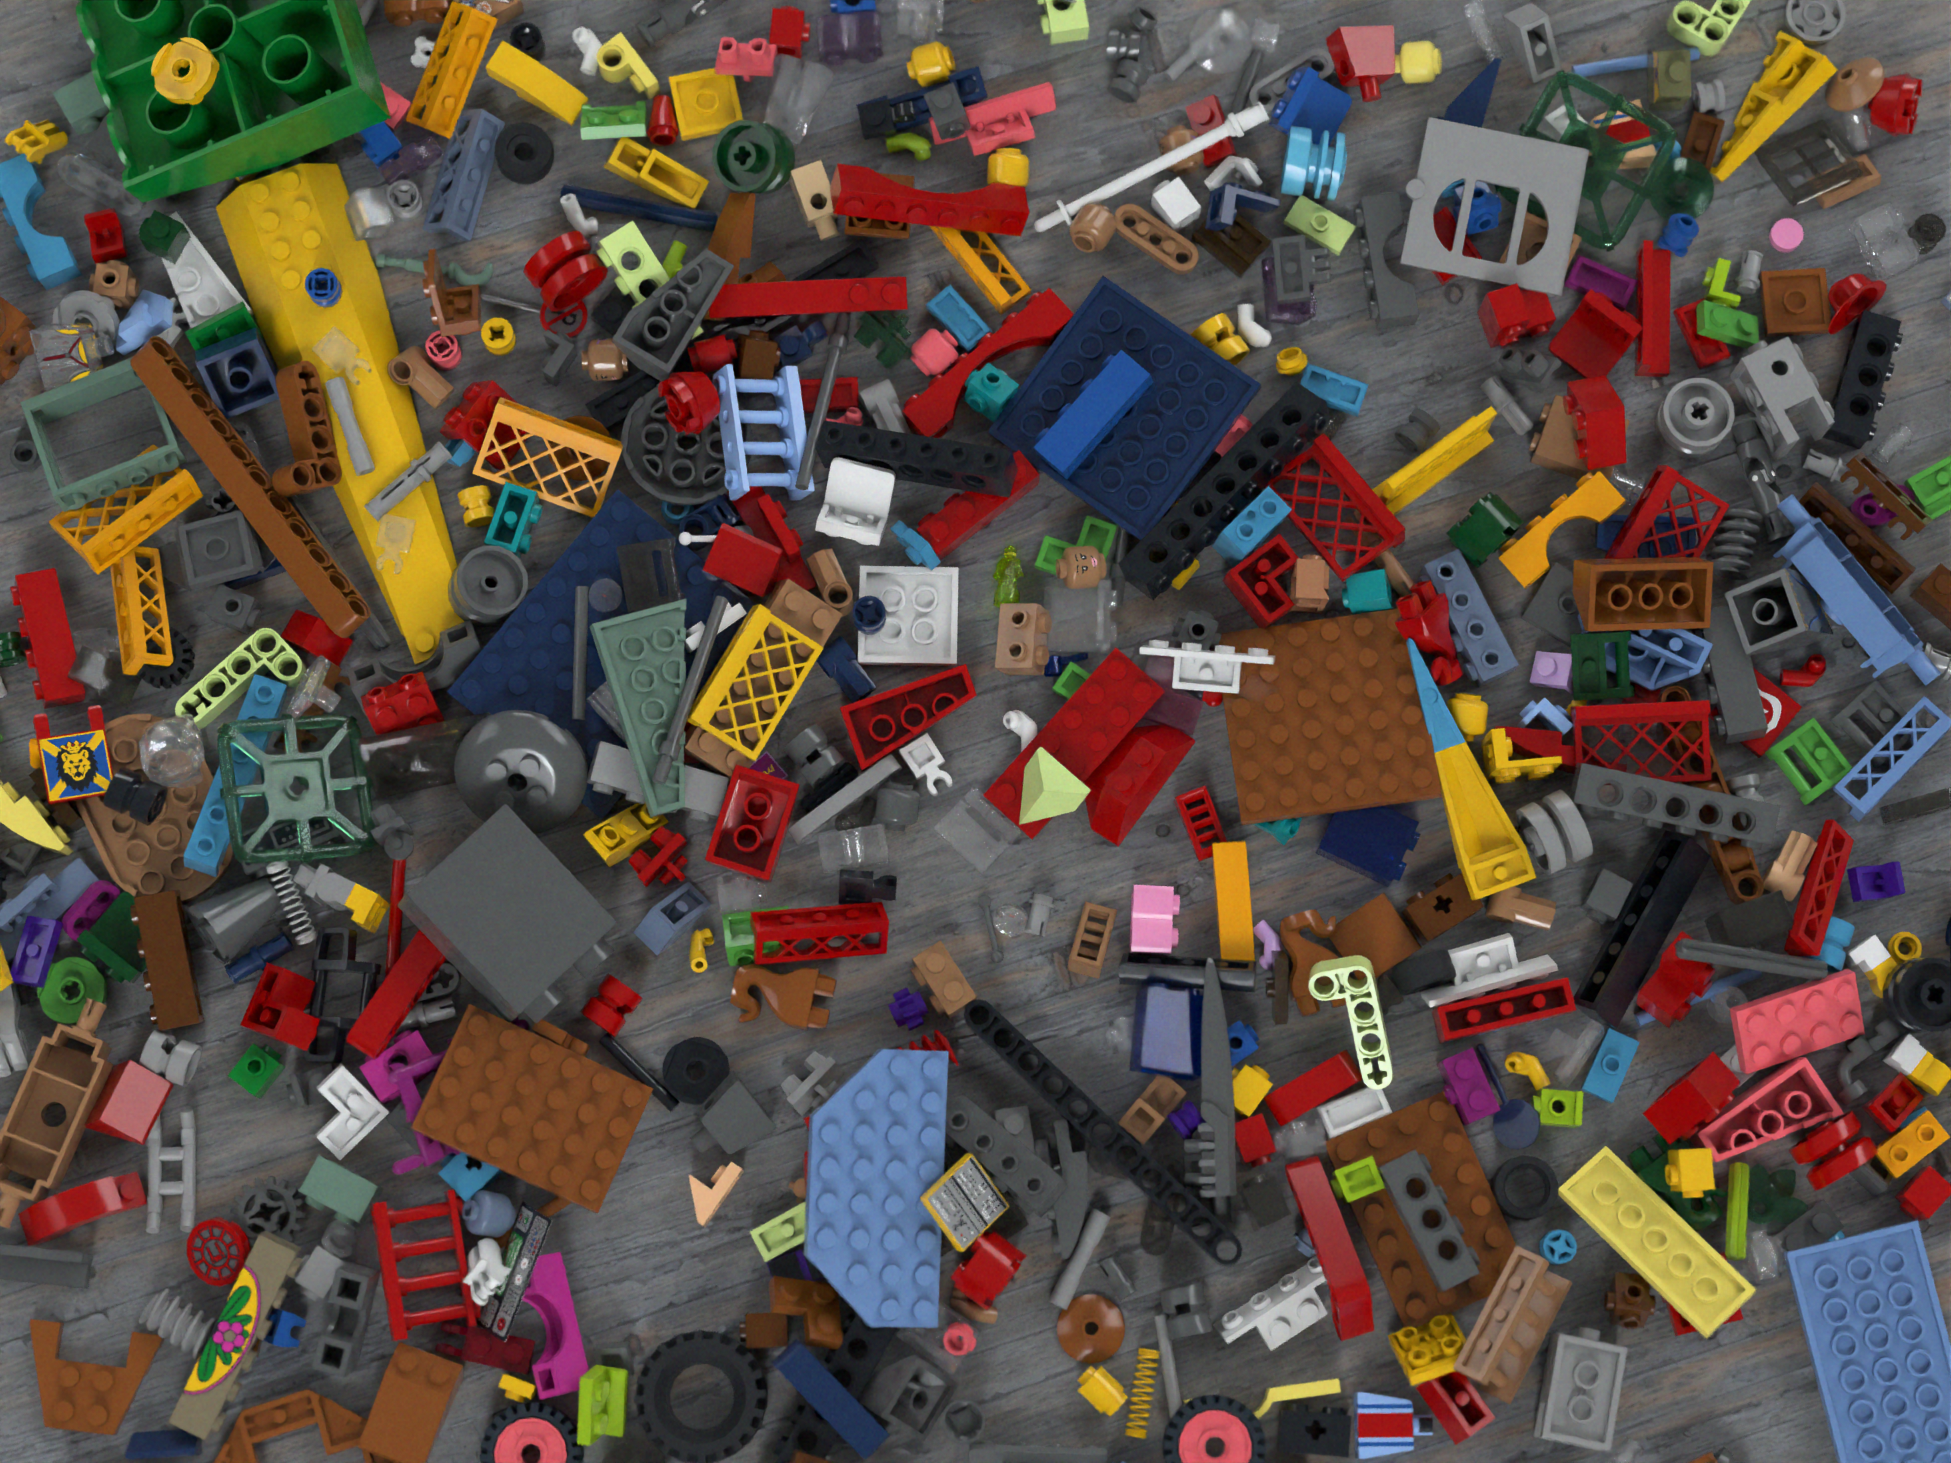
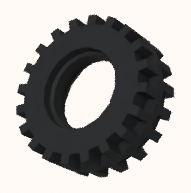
M703 1330L680 1333L665 1343H661L657 1350L644 1362L645 1365L642 1372L637 1377L636 1396H634V1404H636L638 1412L637 1419L646 1432V1437L649 1441L653 1442L664 1454L685 1463L717 1462L738 1453V1451L752 1441L754 1435L761 1427L768 1404L767 1382L759 1362L754 1358L750 1350L735 1339L722 1333ZM694 1365H711L720 1369L729 1378L734 1390V1404L729 1415L720 1425L708 1430H696L684 1425L675 1416L670 1404V1393L675 1379L685 1369Z

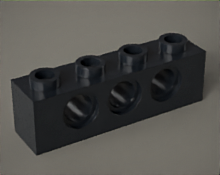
M1863 310L1858 316L1831 404L1835 422L1822 438L1860 449L1868 440L1872 441L1878 425L1877 422L1873 421L1876 411L1882 409L1886 398V393L1882 392L1884 381L1888 382L1894 370L1895 364L1890 362L1893 351H1898L1903 338V333H1899L1902 321L1867 310ZM1867 346L1876 347L1880 356L1871 355L1867 350ZM1858 375L1867 376L1871 381V386L1863 385L1859 381ZM1850 405L1859 406L1863 416L1853 414Z

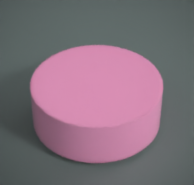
M1781 219L1771 228L1769 241L1780 252L1794 251L1803 240V229L1793 219Z

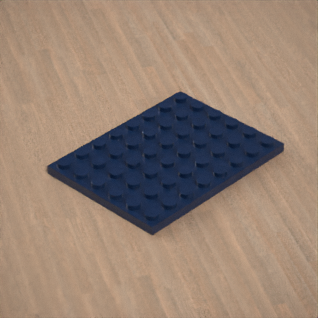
M617 489L455 681L447 693L479 720L507 710H526L549 717V721L558 725L563 730L567 729L578 741L584 752L589 772L596 744L600 741L628 749L590 626L596 622L686 599L684 628L687 631L700 621L706 626L716 596L728 599L731 607L740 603L747 614L752 606L756 604L730 582L703 571L706 563L686 545H682L674 535ZM600 582L612 583L619 592V601L610 610H600L591 602L593 600L590 598L592 588ZM575 586L589 587L585 720H572ZM598 592L600 595L598 599H601V603L605 601L607 604V600L613 601L611 598L602 601L601 592ZM747 614L716 635L695 698L699 695ZM684 647L686 681L698 648L688 653ZM588 783L581 803L602 820L624 793L613 790L612 795L603 794L592 790L594 785Z

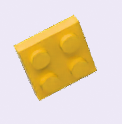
M715 68L669 77L682 141L719 134L727 125L743 120L734 75L716 74Z

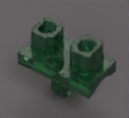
M887 311L882 317L889 324L887 326L876 314L872 313L870 315L868 312H865L860 317L863 324L859 327L854 337L866 348H870L880 338L886 346L877 354L876 358L887 369L893 368L902 359L909 360L913 355L911 349L896 335L899 333L905 340L911 336L912 333L905 327L909 317L905 313L895 317L890 311Z

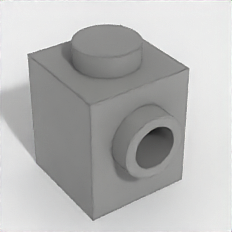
M317 1245L311 1256L306 1254L302 1258V1264L297 1272L299 1275L295 1279L297 1283L302 1285L300 1292L316 1302L320 1297L329 1300L336 1268L347 1263L326 1248Z

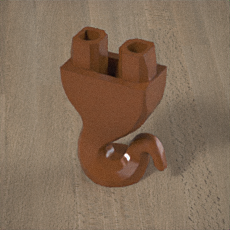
M1316 909L1283 918L1280 924L1279 936L1283 947L1292 961V970L1288 979V992L1291 1002H1296L1302 1017L1321 1011L1317 999L1309 991V973L1311 968L1318 962L1339 958L1330 950L1308 941L1300 935V931L1305 928H1309L1318 938H1328L1334 933L1336 916H1331L1327 924H1325ZM1320 976L1315 980L1321 986H1328L1333 982L1327 976ZM1346 998L1330 1000L1332 1008L1347 1005Z
M745 965L737 968L730 1003L748 1011L739 1016V1023L755 1020L761 1013V1005L755 997L748 994L749 987L755 985L762 992L772 1012L787 1026L808 1031V1027L827 1029L830 1010L813 1007L815 995L833 998L837 981L827 975L820 974L818 969L805 967L795 969L786 974H777L760 965Z

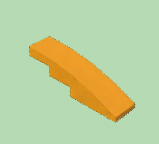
M1246 842L1212 843L1215 909L1217 911L1220 959L1255 961Z

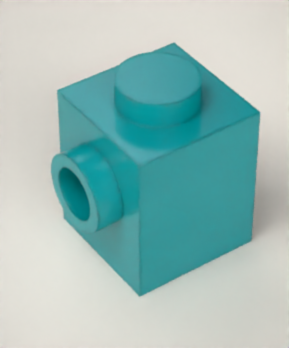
M1385 569L1353 574L1346 579L1347 588L1342 589V599L1344 607L1350 608L1353 615L1393 609L1391 586Z

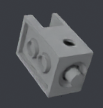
M1788 336L1769 346L1763 340L1749 347L1747 350L1750 355L1741 358L1729 377L1748 412L1755 413V425L1776 461L1786 456L1800 439L1789 418L1800 413L1814 441H1817L1834 424V411L1827 400L1823 401L1818 392L1819 384L1812 372H1807L1802 362L1803 354L1796 343L1792 344Z
M1580 1327L1579 1337L1564 1334L1550 1335L1533 1437L1598 1451H1611L1628 1348L1599 1342L1600 1331Z

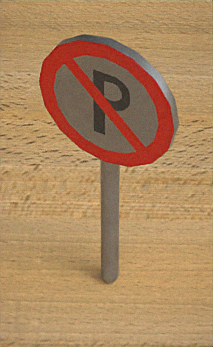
M486 294L481 295V300L540 314L542 328L554 334L560 331L573 338L579 335L587 324L588 312L581 300L567 309L556 312L551 311L545 302L540 308Z

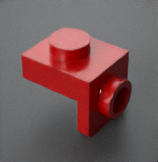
M115 208L85 214L84 222L89 232L91 255L95 264L127 257L124 229Z

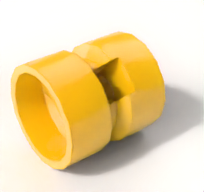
M1225 313L1208 319L1191 334L1193 338L1234 366L1250 353V349L1242 337L1233 334L1235 327Z

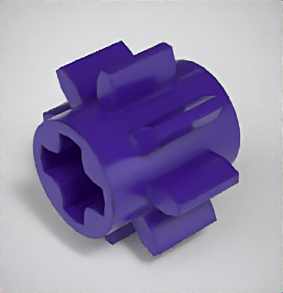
M906 987L893 993L895 1002L888 1004V1007L898 1028L906 1024L909 1031L923 1025L922 1016L929 1014L919 991L910 994Z

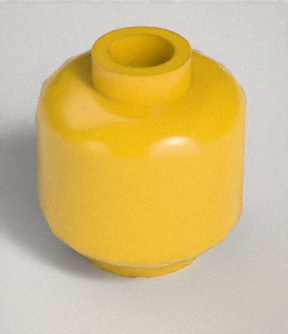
M938 41L915 47L911 52V61L906 62L911 80L917 79L918 83L925 88L948 81V76L952 75V72L956 70L955 60L950 47H944Z
M997 148L996 154L988 157V185L1000 183L1027 187L1029 183V159L1027 156L1022 155L1021 149Z
M1455 693V698L1446 701V706L1465 741L1473 742L1474 735L1485 733L1488 704L1481 701V695Z

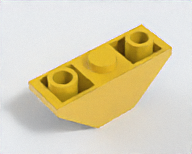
M646 802L644 804L636 803L585 832L584 837L610 868L632 855L650 839L660 826L665 827L669 821L663 814L650 818Z

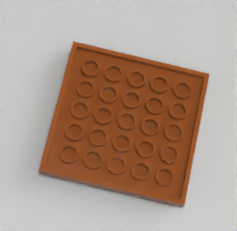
M1398 608L1270 626L1265 630L1263 628L1221 633L1222 636L1218 645L1234 646L1235 653H1248V648L1268 649V655L1276 656L1274 664L1242 662L1239 694L1222 692L1241 825L1441 798L1431 733L1429 735L1423 717L1406 640L1395 625V621L1401 616Z

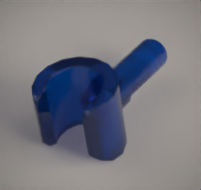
M1087 651L1063 657L1059 655L1050 656L1044 668V676H1061L1062 665L1088 659Z

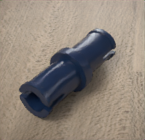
M283 931L259 947L255 944L250 947V952L230 964H226V972L230 979L237 984L259 969L264 971L267 963L275 961L290 951L292 952L294 950L293 944Z

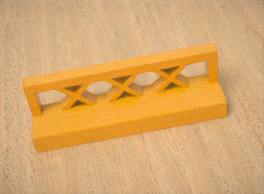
M455 1L451 2L405 121L443 137L451 138L498 19L473 7ZM460 12H463L460 22L456 26ZM449 45V50L447 54L444 56L446 47ZM438 75L435 85L432 86L435 76ZM426 105L425 111L420 120L418 118L420 116L423 106Z
M929 226L1000 315L1031 293L1030 287L985 232ZM961 231L975 233L979 238L978 248H971L961 236ZM982 242L988 250L982 249ZM981 255L995 257L999 262L998 273L989 271L981 261ZM1002 267L1008 274L1001 273ZM1000 280L1014 281L1021 290L1010 297L1000 284Z
M136 546L110 565L123 674L136 675L144 664L170 666L173 663L159 549ZM135 557L149 558L151 569L145 572L136 563ZM144 582L154 591L155 597L149 600L139 590L140 584ZM146 610L158 620V626L154 629L143 620V613ZM151 638L161 647L162 654L147 653L146 642Z

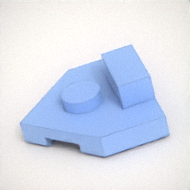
M143 289L121 323H119L116 350L125 356L145 344L151 337L157 336L172 327L173 302L164 296Z

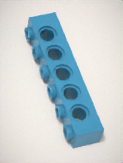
M254 674L184 853V867L217 877L287 697L286 684Z

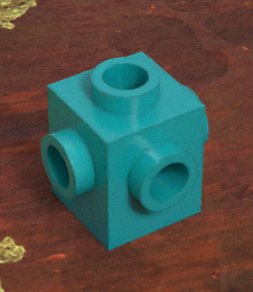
M987 363L980 371L974 370L965 382L967 391L964 401L974 411L980 412L995 422L1016 394L1019 384L1009 378L1004 371Z

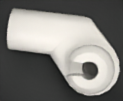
M567 194L560 199L568 221L577 231H581L584 237L591 238V235L600 232V227L595 217L585 220L574 194Z
M1251 304L1238 305L1239 336L1254 347L1268 346L1272 338L1271 333L1254 322V306Z

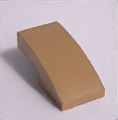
M1161 1071L1118 1124L1144 1145L1167 1118L1166 1116L1173 1111L1188 1092Z

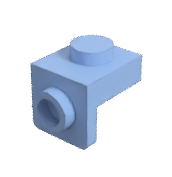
M1546 698L1542 699L1538 704L1532 700L1519 713L1523 719L1517 725L1519 728H1525L1536 717L1549 731L1562 732V737L1573 726L1569 721L1571 717L1566 710L1559 705L1553 706Z

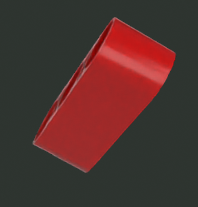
M1346 1049L1268 1094L1263 1099L1279 1126L1282 1127L1358 1083L1363 1078Z

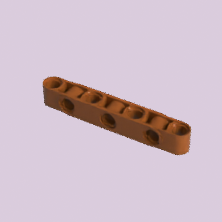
M1670 686L1658 697L1657 702H1666V697H1674L1678 702L1692 701V699L1683 687ZM1688 721L1678 731L1691 744L1701 735L1700 721ZM1680 722L1668 723L1675 728ZM1660 723L1663 729L1664 738H1666L1671 733V731L1668 730L1662 723ZM1676 736L1667 743L1671 757L1675 761L1688 749ZM1700 742L1696 748L1702 753ZM1710 743L1711 780L1682 782V785L1731 795ZM1692 751L1680 766L1690 775L1703 774V772L1694 771L1690 766V758H1698L1702 761ZM1677 770L1678 775H1683L1679 770ZM1709 805L1702 806L1699 810V819L1704 824L1709 823L1713 819L1714 811ZM1737 812L1732 818V826L1737 831H1740L1744 827ZM1701 831L1714 867L1722 880L1730 901L1735 905L1746 906L1760 898L1764 890V884L1756 865L1752 848L1741 846L1742 839L1729 837L1728 843L1708 839L1709 832ZM1740 881L1750 884L1752 887L1751 897L1740 893L1738 888Z

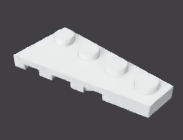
M175 212L169 216L183 223L191 236L176 264L162 258L190 328L201 324L242 301L249 313L253 315L252 309L179 214Z

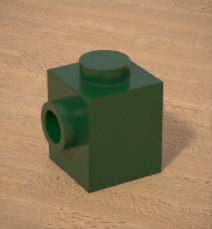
M156 210L153 211L150 218H146L142 222L139 229V239L145 249L173 264H176L191 238L183 223Z

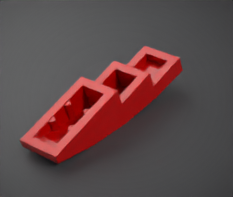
M1495 726L1494 729L1505 728V736L1511 738L1514 752L1529 759L1561 756L1562 764L1556 769L1575 774L1574 746L1562 745V732ZM1582 747L1584 758L1589 752ZM1593 756L1585 763L1605 768L1600 762L1594 761ZM1617 763L1613 769L1627 773V764Z

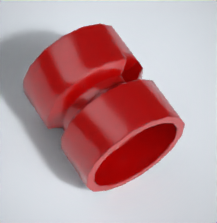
M607 973L597 987L598 996L590 997L580 1013L616 1037L626 1023L625 1014H632L643 998Z

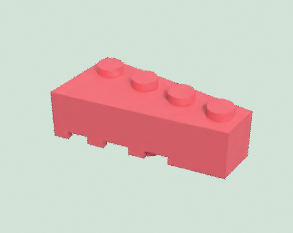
M1796 1057L1788 1060L1722 1108L1723 1111L1712 1121L1701 1124L1699 1130L1689 1139L1695 1148H1712L1713 1162H1718L1844 1113L1806 1057Z

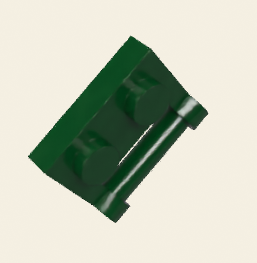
M1631 630L1570 633L1574 701L1633 697L1634 686L1630 685L1628 641H1631ZM1615 642L1617 686L1607 687L1605 643Z

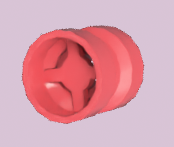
M438 330L427 338L426 351L432 364L437 369L443 371L451 370L460 364L462 350L454 335L442 337L441 331Z

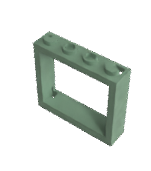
M131 358L20 402L53 497L64 512L79 509L85 503L101 497L111 496L117 490L132 484L143 483L147 478L162 472L172 471L179 465L187 463L171 418L149 391L168 445L65 486L44 424L143 385V381L131 366Z

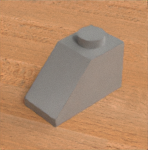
M1529 3L1503 15L1509 42L1532 83L1562 71L1548 14L1533 3Z

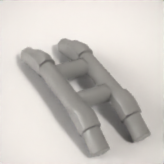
M191 1108L180 1110L182 1147L162 1148L163 1134L160 1114L147 1138L148 1197L146 1232L151 1234L159 1233L160 1220L163 1210L162 1195H182L180 1230L191 1232L194 1229L197 1209V1134L194 1111ZM182 1160V1181L162 1182V1161Z

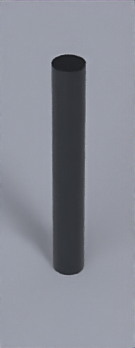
M607 1033L601 1038L599 1043L640 1083L653 1088L652 1095L670 1112L680 1104L611 1034Z

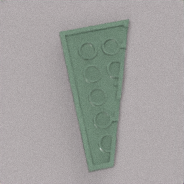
M686 599L596 622L590 626L650 818L685 807L684 731L679 742L681 747L677 761L672 762L665 785L657 784L652 779L660 758L658 751L661 742L666 741L686 684V662L684 661V642L686 641L684 612L686 611Z

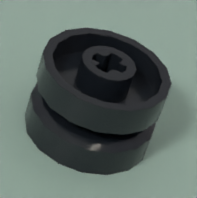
M1942 958L1909 959L1897 964L1887 975L1883 986V1004L1889 1017L1898 1026L1912 1032H1943L1951 1028V962Z

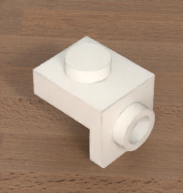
M1229 155L1204 181L1210 191L1228 182L1238 183L1243 186L1242 189H1245L1248 185L1259 187L1263 183L1257 174L1258 168L1250 159H1242Z

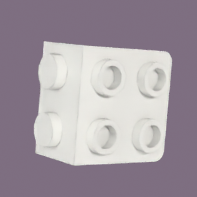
M835 457L830 466L824 504L817 518L815 530L824 532L831 537H844L856 540L863 545L872 544L879 546L887 525L896 479L895 472Z

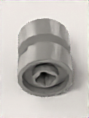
M156 1029L152 1032L144 1046L139 1065L159 1076L164 1073L166 1080L186 1087L192 1080L199 1065L202 1046L183 1039L177 1043L175 1036Z

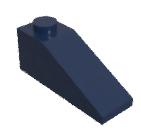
M1494 58L1447 107L1444 117L1437 116V119L1482 128L1502 59Z

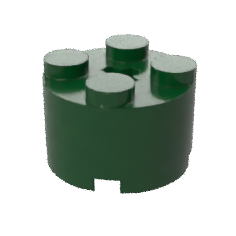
M1491 492L1484 498L1481 497L1468 510L1472 516L1468 514L1446 533L1451 538L1449 541L1477 569L1488 560L1487 557L1490 554L1496 553L1524 524V521L1497 494L1493 495Z

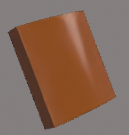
M1385 893L1380 894L1338 922L1334 933L1329 937L1342 957L1354 955L1366 957L1373 966L1375 979L1422 948ZM1361 970L1353 971L1358 980L1366 977V974Z

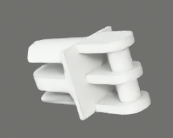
M493 1238L480 1240L478 1246L474 1247L467 1256L469 1273L463 1279V1282L470 1285L472 1298L479 1305H485L488 1302V1295H493L497 1291L498 1285L505 1281L506 1275L510 1272V1268L502 1265L500 1248Z

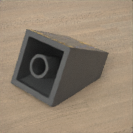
M1783 568L1724 593L1746 655L1804 647L1834 635L1827 614L1820 604V595L1800 571Z

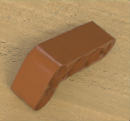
M300 361L280 369L275 378L276 387L295 463L276 469L272 476L273 487L282 496H294L313 493L334 486L340 482L342 470L318 371L309 361Z

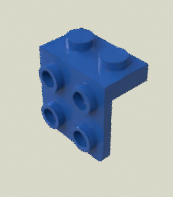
M1298 67L1297 70L1292 72L1286 83L1288 88L1283 98H1280L1271 111L1272 118L1268 125L1288 135L1291 126L1311 128L1312 144H1319L1323 131H1329V146L1352 104V98L1345 92L1318 78L1319 72L1314 69Z

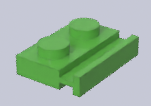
M1951 455L1904 482V485L1912 491L1916 504L1932 521L1951 511Z

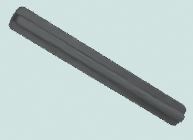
M1685 938L1677 941L1675 945L1676 956L1682 959L1821 980L1828 974V965L1822 960Z

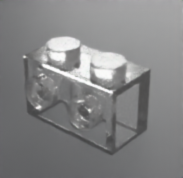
M898 0L897 37L907 38L919 44L927 43L928 41L934 42L936 32L943 31L945 0Z

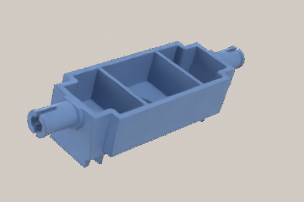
M1793 494L1782 501L1777 507L1795 527V534L1773 556L1778 558L1783 555L1787 560L1781 569H1789L1794 565L1820 595V604L1829 617L1839 625L1844 624L1868 653L1870 658L1861 664L1860 667L1867 668L1873 664L1877 669L1873 673V677L1876 678L1885 670L1900 662L1903 664L1907 663L1925 686L1938 677L1941 672L1922 651L1924 644L1914 633V628L1831 529H1828L1819 517H1811Z

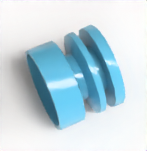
M1291 126L1285 149L1280 193L1301 196L1306 182L1313 183L1314 198L1319 199L1322 185H1327L1326 199L1335 201L1337 191L1343 183L1346 167L1345 133L1337 132L1334 145L1328 146L1329 131L1324 130L1319 144H1312L1311 128Z

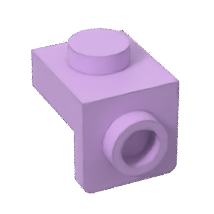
M1536 651L1530 683L1537 687L1565 689L1570 694H1573L1571 654Z

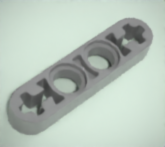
M888 755L801 818L788 832L798 845L806 842L893 778L902 767L893 755Z

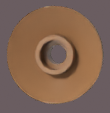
M1866 57L1856 59L1837 71L1828 83L1825 92V99L1830 108L1838 112H1848L1869 102L1883 84L1885 71L1882 64L1874 58Z

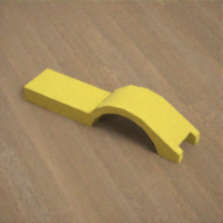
M1339 1378L1266 1388L1264 1400L1253 1414L1259 1419L1269 1410L1272 1402L1340 1393ZM1192 1399L1183 1400L1184 1404Z

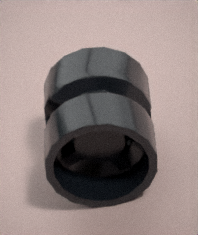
M122 767L116 772L107 788L104 806L121 814L129 811L131 818L149 826L159 815L165 803L168 790L165 785L153 780L142 782L140 774Z

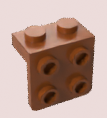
M429 249L428 260L423 261L426 277L423 279V289L425 297L432 298L433 305L430 306V313L433 325L439 324L442 337L457 334L468 335L481 331V292L479 284L446 289L436 249Z

